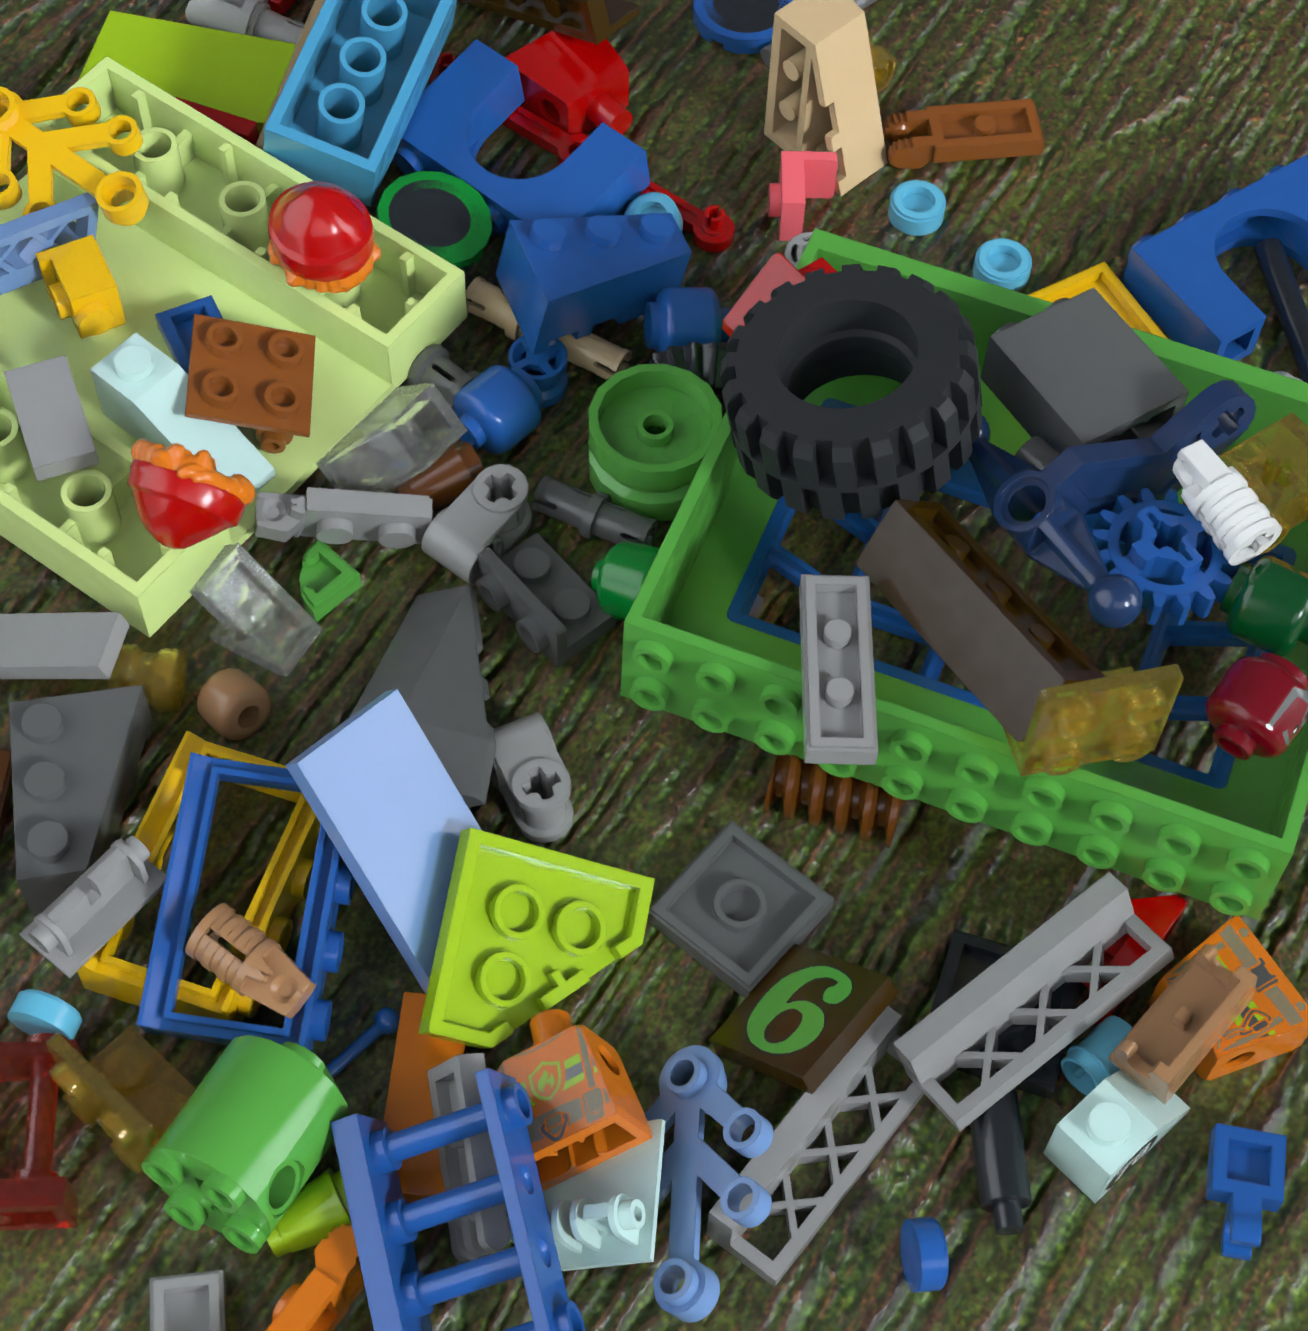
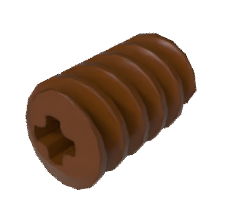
M786 754L777 756L762 813L766 814L769 812L777 799L781 798L784 819L793 820L803 805L808 806L810 826L817 828L826 815L831 812L833 813L836 834H844L852 821L856 819L859 820L861 841L868 842L879 826H881L885 830L886 848H890L903 800L888 794L882 787L870 782L867 783L853 777H837L824 771L818 764L805 763L804 760L796 755Z

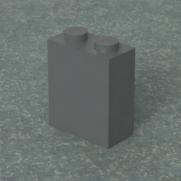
M1091 288L1070 299H1058L1043 312L1019 323L1010 322L1000 327L989 338L980 377L1031 437L1040 436L1060 453L1069 446L1150 437L1184 407L1189 394L1184 385L1095 288Z

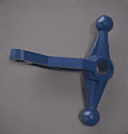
M1222 380L1210 385L1199 393L1152 436L1069 446L1043 470L990 443L991 430L986 418L982 416L979 437L972 443L973 452L967 460H970L993 517L1025 554L1036 563L1087 591V606L1094 621L1107 628H1123L1134 622L1141 613L1143 602L1141 590L1137 583L1122 574L1108 573L1083 515L1097 514L1103 509L1113 511L1116 499L1120 495H1124L1136 504L1142 488H1149L1155 500H1164L1169 489H1174L1178 492L1182 485L1172 469L1174 462L1178 458L1177 454L1179 451L1202 439L1219 456L1248 429L1254 419L1256 405L1255 401L1234 381ZM1039 512H1041V514H1040L1038 517H1036L1035 519H1033L1036 514H1038Z

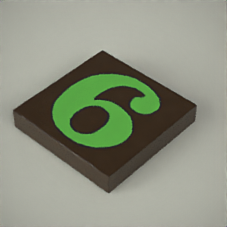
M794 944L713 1034L709 1041L719 1056L813 1094L898 995V991L889 976Z

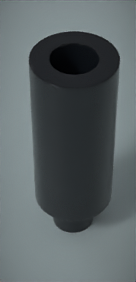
M1012 1089L970 1123L980 1208L983 1211L993 1213L995 1233L998 1235H1014L1023 1232L1024 1226L1021 1210L1032 1204L1018 1095Z

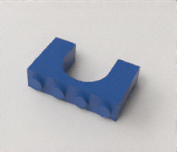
M477 39L423 91L393 157L395 164L406 175L417 171L443 172L464 180L481 194L490 209L492 221L491 234L495 236H500L501 234L506 236L510 220L621 215L628 205L650 185L646 150L603 122L562 164L543 175L527 179H510L497 176L481 167L476 162L480 147L525 101L518 66Z
M1308 155L1286 166L1281 164L1273 167L1262 179L1243 189L1237 187L1230 190L1219 202L1200 212L1191 211L1185 214L1174 226L1155 236L1153 234L1145 235L1131 247L1127 255L1128 262L1122 283L1173 341L1236 361L1253 353L1266 315L1228 278L1221 269L1216 257L1233 248L1256 246L1265 239L1278 238L1283 244L1286 255L1298 262L1308 272Z

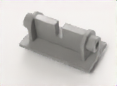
M132 835L126 841L120 838L114 841L110 848L42 913H39L34 918V921L20 933V936L67 977L71 978L164 887L166 875L147 860L151 854L140 840Z

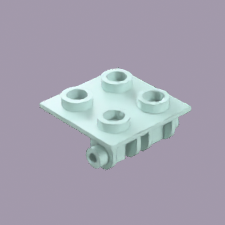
M663 1119L647 1121L652 1134L651 1139L543 1191L562 1271L654 1262L666 1121ZM508 1217L510 1241L514 1243V1238Z

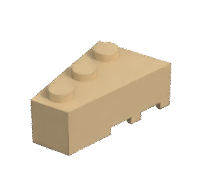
M793 0L774 13L764 134L784 151L835 152L837 154L838 166L834 192L840 197L888 163L865 11L858 7L853 0Z

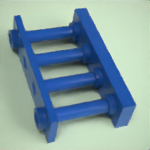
M490 1068L475 1072L481 1103L396 1132L388 1128L385 1121L357 1113L330 1122L374 1331H432L429 1314L432 1313L434 1304L521 1276L525 1285L532 1321L501 1331H585L584 1321L577 1305L568 1299L527 1128L533 1122L532 1106L526 1090L520 1083L516 1082V1078ZM489 1132L498 1174L411 1203L403 1198L397 1171L402 1166V1160ZM503 1203L506 1204L515 1243L514 1247L428 1275L419 1270L413 1241L417 1239L419 1231Z

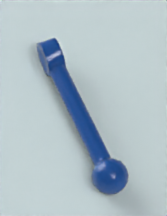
M384 1007L378 1010L374 1018V1024L326 1066L332 1078H335L382 1034H392L398 1030L400 1015L395 1009Z

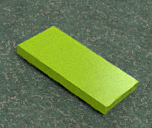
M110 10L79 79L107 56L172 96L255 121L258 134L260 135L297 44Z

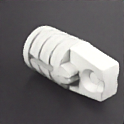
M1202 439L1179 451L1172 471L1183 487L1181 497L1195 519L1201 521V525L1206 533L1212 536L1213 542L1218 549L1223 551V556L1230 565H1240L1255 558L1276 541L1282 532L1281 525L1275 518L1270 516L1269 510L1263 503H1260L1257 494L1252 488L1248 487V482L1233 466L1227 467Z

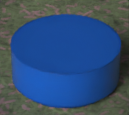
M932 1216L905 1219L901 1227L900 1251L905 1279L910 1290L913 1293L942 1290L948 1279L949 1259L947 1243L940 1223Z

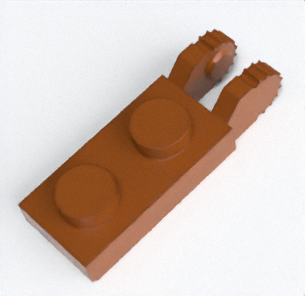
M1032 99L926 106L925 110L892 113L891 116H887V119L883 120L884 123L882 124L884 138H886L887 142L891 141L893 143L891 146L889 145V150H887L889 163L892 164V167H897V169L903 168V170L905 168L920 169L930 161H933V163L1042 155L1045 142L1034 100Z

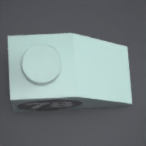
M1119 1070L1105 1078L1056 1125L1043 1154L1087 1197L1096 1203L1189 1112L1190 1107L1175 1093L1166 1104H1163L1122 1070Z

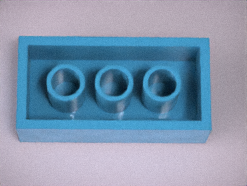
M325 0L264 127L263 151L313 181L332 183L346 189L359 198L364 205L371 207L451 31L457 0Z

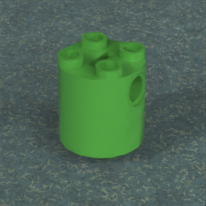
M252 1035L235 1037L145 1158L141 1167L145 1174L156 1182L169 1196L163 1208L174 1221L193 1231L200 1230L202 1225L205 1224L223 1233L225 1238L240 1250L250 1254H257L334 1142L330 1122L349 1116L348 1105L323 1061L309 1049L293 1042L278 1044L270 1039Z

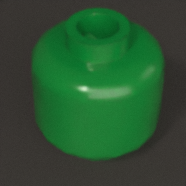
M622 541L613 546L605 557L596 563L592 572L591 586L592 590L597 594L599 607L604 613L612 615L614 620L625 621L660 547Z

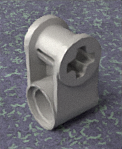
M497 464L484 469L449 507L437 514L429 524L422 539L421 549L423 552L468 584L476 586V582L479 580L477 554L489 547L500 558L531 527L532 512L527 502L529 485L526 476L518 468L511 465Z
M539 712L494 728L496 752L490 780L496 789H499L518 830L524 837L533 842L540 843L557 841L567 834L573 824L574 811L569 799L572 785L569 772L556 750L554 740L544 718Z

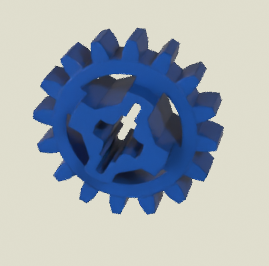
M1142 488L1136 504L1124 495H1120L1116 499L1113 511L1103 509L1100 512L1095 529L1092 531V537L1108 573L1122 574L1137 583L1143 598L1142 609L1146 610L1147 622L1151 625L1156 624L1161 613H1169L1177 626L1184 625L1190 609L1201 618L1207 617L1214 601L1222 603L1238 568V565L1232 566L1223 556V551L1219 550L1213 542L1212 536L1208 535L1203 529L1201 521L1195 519L1186 505L1178 503V494L1174 489L1168 490L1164 500H1155L1149 488ZM1121 540L1126 544L1122 554L1119 545ZM1202 561L1204 562L1205 567L1204 573L1200 570Z

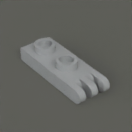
M484 1053L458 1054L427 1071L434 1118L481 1103L475 1072L486 1069ZM489 1132L438 1148L445 1191L498 1174ZM505 1203L448 1222L452 1253L461 1262H468L503 1249L510 1240Z

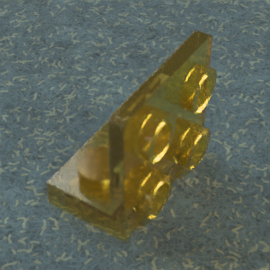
M1172 664L1135 672L1132 666L1104 671L1102 673L1106 677L1041 690L1024 742H1017L1003 727L1020 775L1026 776L1042 772L1053 776L1063 775L1078 769L1084 764L1110 759L1120 763L1131 762L1142 758L1151 751H1155L1184 680L1179 665Z
M131 1025L90 1062H87L59 1033L54 1034L45 1042L57 1064L49 1073L66 1093L62 1097L72 1112L90 1129L99 1123L113 1140L109 1145L114 1153L134 1174L140 1175L143 1172L141 1164L196 1089Z

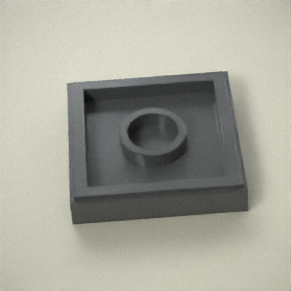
M731 820L650 905L647 922L743 998H746L794 944L800 945L833 908L834 897Z

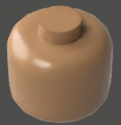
M226 668L208 678L201 687L197 698V710L203 721L219 735L228 740H243L254 735L265 724L271 711V698L267 690L249 674L241 669Z

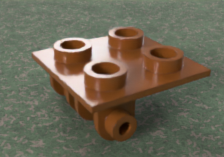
M194 314L184 417L256 429L255 437L261 443V448L265 452L272 454L283 452L286 449V445L292 441L294 435L309 438L316 336Z

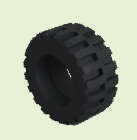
M861 264L842 265V271L825 274L822 268L806 273L805 281L795 285L787 281L771 292L770 301L764 303L759 300L743 317L745 326L738 325L726 345L727 354L721 361L720 378L723 387L722 394L739 462L746 474L756 479L757 487L771 498L779 500L784 495L787 507L808 515L812 508L821 510L822 517L827 519L844 520L845 513H861L862 519L881 517V509L891 507L895 499L920 501L919 494L923 491L928 490L931 494L936 492L951 480L950 468L958 471L973 452L972 443L979 437L982 425V395L974 332L969 320L960 314L959 306L941 290L934 293V285L914 274H911L908 279L903 278L900 271L896 268L878 265L876 271L863 270ZM875 375L901 383L896 390L884 398L858 407L826 408L803 401L810 393L822 385L847 376Z

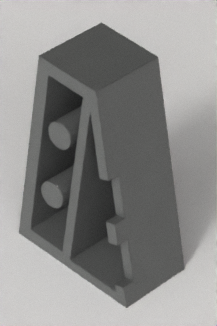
M142 685L9 702L16 880L33 915L42 913L110 848L114 841L119 840L121 837V820L129 794H133L138 780L137 767L145 740L149 741L154 726Z

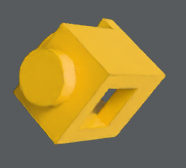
M93 234L36 253L50 300L53 301L61 320L69 317L72 318L81 339L100 335L109 329L127 324L117 285Z

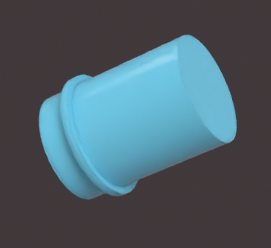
M1108 1016L1078 1045H1073L1068 1049L1067 1056L1061 1061V1069L1070 1084L1082 1094L1087 1096L1105 1078L1120 1070L1109 1061V1055L1131 1031L1132 1027L1126 1021L1116 1016Z

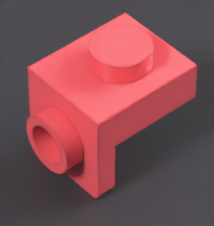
M781 151L778 183H769L768 217H778L779 241H790L794 236L802 233L806 204L805 198L829 199L834 196L838 166L837 154L835 152Z

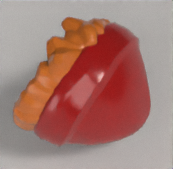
M322 181L297 184L280 194L270 209L268 220V235L270 239L268 254L270 256V263L284 269L287 284L292 287L303 286L308 290L315 289L319 293H347L366 280L367 275L373 270L374 262L381 257V249L374 241V227L367 208L359 198L340 186Z
M144 438L138 439L131 448L133 460L130 466L127 485L132 489L136 510L144 527L156 541L165 547L185 549L211 538L228 528L236 527L242 518L245 506L252 503L255 498V488L251 481L241 474L225 476L218 472L215 460L211 457L208 450H200L195 455H192V452L185 449L181 444L175 443L165 448L162 444H155Z

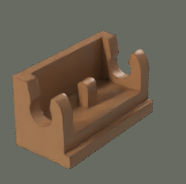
M1205 944L1191 958L1109 1055L1111 1063L1163 1104L1169 1101L1253 999L1258 976L1243 965L1237 967L1234 972H1231L1217 960V949L1210 944Z

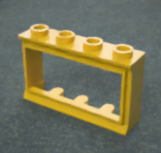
M186 731L134 836L149 850L151 855L147 860L161 871L162 857L175 833L191 752L218 759L286 768V766L205 741L192 732ZM235 783L297 803L245 915V918L250 921L253 927H258L268 938L278 942L281 945V949L285 952L293 930V921L290 919L299 898L307 899L321 823L304 795L300 792ZM134 916L77 973L85 989L140 1007L148 968L114 957L121 941L126 940L132 932L135 922ZM231 945L229 950L244 961L247 956ZM217 977L211 989L181 979L175 1013L243 1022L245 1017L250 1019L255 1017L261 1003L246 995L240 996L229 984L223 983Z

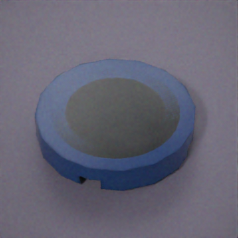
M693 0V23L701 37L711 43L712 39L722 43L723 50L736 54H758L762 48L772 43L774 13L793 0Z

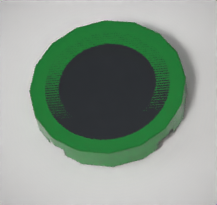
M417 171L398 177L384 189L375 218L461 270L473 262L475 265L483 258L492 232L490 209L481 194L464 180L443 172Z

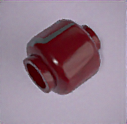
M1263 653L1260 657H1240L1232 664L1205 703L1207 718L1216 730L1212 735L1215 743L1228 754L1241 760H1248L1252 754L1263 758H1275L1286 751L1308 720V678L1293 663L1273 653Z

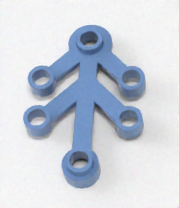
M700 1045L682 1048L669 1058L659 1078L660 1096L645 1113L647 1121L656 1119L666 1121L665 1133L675 1123L674 1142L662 1157L658 1204L659 1206L671 1192L668 1260L658 1267L654 1275V1295L658 1305L677 1319L688 1323L700 1321L709 1315L714 1309L720 1294V1284L716 1273L699 1262L702 1180L721 1198L720 1204L723 1213L742 1227L753 1228L760 1225L768 1217L772 1206L771 1196L763 1186L753 1179L737 1173L704 1141L705 1114H708L723 1126V1137L728 1146L746 1158H755L766 1152L771 1145L773 1127L757 1111L748 1107L743 1108L726 1093L727 1077L721 1059L710 1049ZM755 1124L751 1137L742 1142V1135L745 1129ZM753 1193L751 1204L740 1212L739 1207L742 1199L747 1194ZM685 1277L682 1288L676 1292L679 1283Z

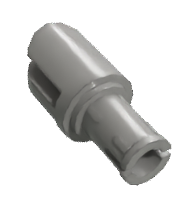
M190 0L185 10L187 21L194 26L297 44L305 25L302 22L271 11L267 0Z

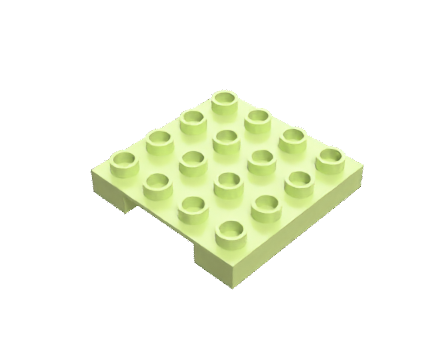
M106 56L63 94L77 87L90 89L101 107V116L95 124L107 122L112 117L118 115H127L136 121L143 136L141 148L130 156L115 155L109 147L74 152L106 175L117 171H127L135 174L140 179L148 195L149 205L145 216L140 222L132 226L114 224L106 219L100 207L98 209L96 242L117 285L127 324L109 329L100 335L81 339L71 317L63 320L60 319L53 301L50 300L43 279L0 295V535L111 612H119L130 625L150 638L255 532V506L258 492L293 494L407 379L408 372L418 355L433 344H441L467 318L465 275L463 270L370 215L374 227V241L381 249V257L374 262L373 270L367 275L365 281L347 293H319L315 289L308 290L303 286L292 287L288 285L284 269L270 263V256L268 254L270 242L268 235L269 213L274 201L285 190L297 184L313 180ZM82 104L78 106L74 111H81L88 106V104ZM66 117L32 124L43 132L74 127ZM123 132L116 139H124L130 132ZM53 169L54 202L56 204L87 193ZM28 173L18 181L22 188L20 201L12 208L0 210V225L23 216V210L28 203ZM130 201L124 202L120 206H123L129 203ZM212 295L223 319L315 335L309 438L294 435L292 441L286 445V449L283 452L272 454L265 452L261 448V443L255 437L256 429L236 426L275 468L276 476L255 493L253 502L245 506L242 518L236 527L228 528L211 538L185 549H171L156 541L140 520L132 489L127 485L130 466L133 460L131 448L137 440L103 414L90 369L135 332L173 360L158 329L155 314ZM66 355L100 464L37 482L4 371Z

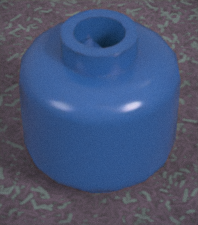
M663 288L658 292L654 302H647L645 305V345L647 349L663 352L667 351L669 346H685L691 342H698L702 345L717 342L718 346L721 343H728L730 336L722 329L724 318L730 312V308L721 307L719 298L712 288Z
M492 365L455 394L453 404L457 417L453 422L455 432L463 443L469 441L474 450L482 448L491 454H504L540 425L542 415L540 406L543 405L542 393L534 380L518 367L509 369L506 366Z

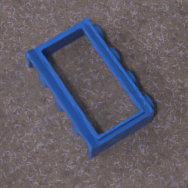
M191 752L136 1025L148 1034L229 1045L235 1037L252 1035L270 1039L278 1044L284 1042L297 1043L313 1052L314 1041H326L331 1021L332 1000L322 999L327 972L338 973L343 954L344 932L334 931L339 904L350 905L355 886V878L321 824L295 964L316 985L309 999L292 1019L285 1017L283 1028L175 1013L186 956L185 948L189 940L219 782L225 781L302 793L286 768L212 758Z

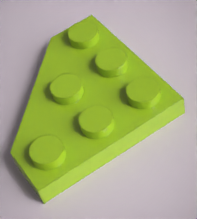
M474 828L462 830L460 832L418 1034L480 1049L495 1047L515 1033L513 1030L541 1011L550 1009L589 982V978L613 961L622 959L643 944L655 879Z

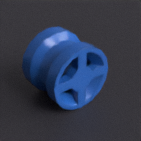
M524 335L512 344L508 357L509 369L513 367L522 369L538 385L543 397V405L540 408L555 405L563 399L568 385V374L566 372L567 350L564 344L559 339L552 340L549 343L548 350L532 355Z

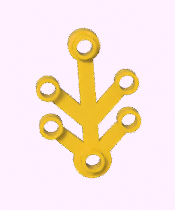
M0 86V186L9 185L6 190L0 192V210L14 207L22 197V188L15 175L11 172V148L13 141L27 151L28 203L23 210V216L56 204L54 202V169L94 196L104 216L110 222L121 226L137 224L145 216L149 205L148 195L140 179L135 174L127 171H117L106 175L74 153L109 147L118 156H130L136 153L143 144V136L136 121L130 116L118 115L112 117L107 122L95 124L101 116V107L94 93L85 87L73 88L63 95L22 100L16 93ZM88 104L85 109L74 111L78 106ZM66 117L74 127L43 132L32 124ZM130 132L126 138L116 139L119 134ZM130 201L129 203L120 206L122 203Z

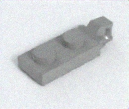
M307 487L306 495L258 492L254 520L255 536L286 542L292 536L298 538L301 535L316 537L319 541L327 544H344L351 540L378 541L381 545L388 548H407L414 544H422L424 533L432 521V499H429V496L314 487Z

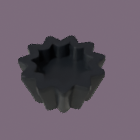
M691 342L685 346H669L667 351L653 353V359L648 360L647 364H668L689 370L709 384L717 397L718 394H722L723 390L720 378L721 361L727 354L726 346H718L717 342L703 345L698 342Z

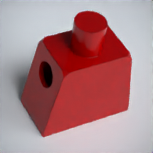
M550 31L505 57L518 66L525 101L520 106L570 135L585 134L598 127L602 122L621 135L629 129L633 119L632 114L626 109L629 104V71L627 65L607 38L596 45Z

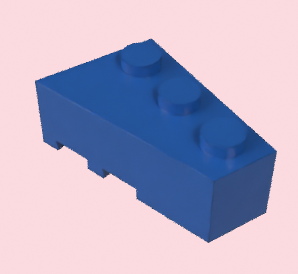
M672 213L510 220L495 275L532 355L548 350L550 341L572 334L577 340L590 335L593 326L614 318L618 324L643 316L646 303L654 302L661 289L680 287L692 251Z

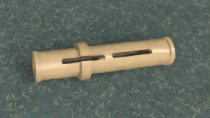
M480 276L476 277L466 290V298L472 300L471 302L466 300L467 313H472L504 329L505 336L516 341L523 336V333L503 290ZM593 333L577 340L572 334L558 338L567 350V361L605 380H608L615 373L629 368L630 364L623 361L629 362L632 359V351L613 344Z

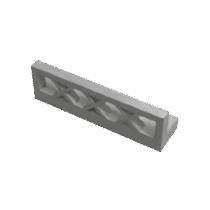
M1108 872L893 1044L908 1077L960 1132L1174 959L1172 948L1134 914L1128 889ZM1126 933L1147 951L1130 966H1103L1105 950ZM1092 961V966H1086ZM1063 983H1090L1089 999L1077 1009H1050L1052 992ZM1011 1025H1037L1035 1042L1022 1053L997 1052L999 1035ZM1049 1025H1054V1027L1048 1031ZM985 1047V1052H979L982 1048ZM957 1068H983L981 1086L958 1104L939 1085L942 1080ZM995 1068L1001 1069L995 1074Z
M887 1006L813 1094L805 1092L774 1130L772 1143L766 1152L752 1158L740 1173L741 1176L749 1177L763 1186L769 1192L771 1198L781 1186L783 1201L772 1202L768 1217L786 1216L789 1241L777 1257L772 1261L741 1237L747 1228L740 1226L723 1213L720 1204L721 1198L709 1211L706 1235L773 1287L778 1284L924 1095L914 1082L911 1083L906 1091L876 1094L872 1071L886 1052L901 1062L893 1043L900 1038L897 1032L902 1016L889 1006ZM864 1082L866 1095L852 1096ZM893 1107L881 1122L879 1108ZM868 1109L872 1135L868 1140L861 1144L835 1146L831 1122L839 1112ZM823 1133L825 1147L811 1149ZM852 1159L840 1174L838 1160ZM827 1161L831 1187L823 1197L793 1200L790 1174L798 1164ZM753 1193L747 1194L742 1199L739 1207L740 1212L751 1204ZM811 1212L801 1226L797 1228L796 1214Z

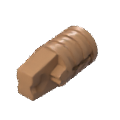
M226 903L213 908L200 921L191 934L185 948V953L195 961H199L201 966L209 972L215 973L219 980L229 984L240 996L246 995L289 1019H292L316 988L314 982L281 949V945L278 942L268 938L258 927H253L249 920L242 915L236 914L235 910ZM212 929L213 932L208 936V932ZM224 938L245 954L247 958L244 961L220 943Z

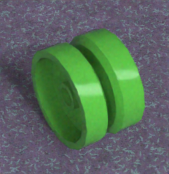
M638 364L615 373L597 389L588 408L589 479L596 492L599 490L609 494L612 503L648 518H655L658 521L673 520L722 421L721 403L710 385L691 371L668 364Z

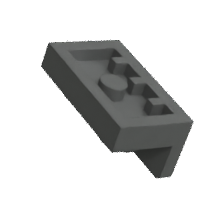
M538 533L500 558L489 547L477 554L479 580H477L476 585L483 600L492 610L496 612L503 610L516 623V630L524 644L534 653L542 651L557 668L616 627V620H614L613 616L604 613L600 609L597 594Z

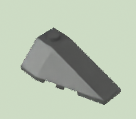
M470 585L417 595L350 717L385 691L398 689L466 805L473 807L485 805L496 752V739L494 728L487 723L484 701L490 698L488 681L481 676L478 655L483 649L476 591Z

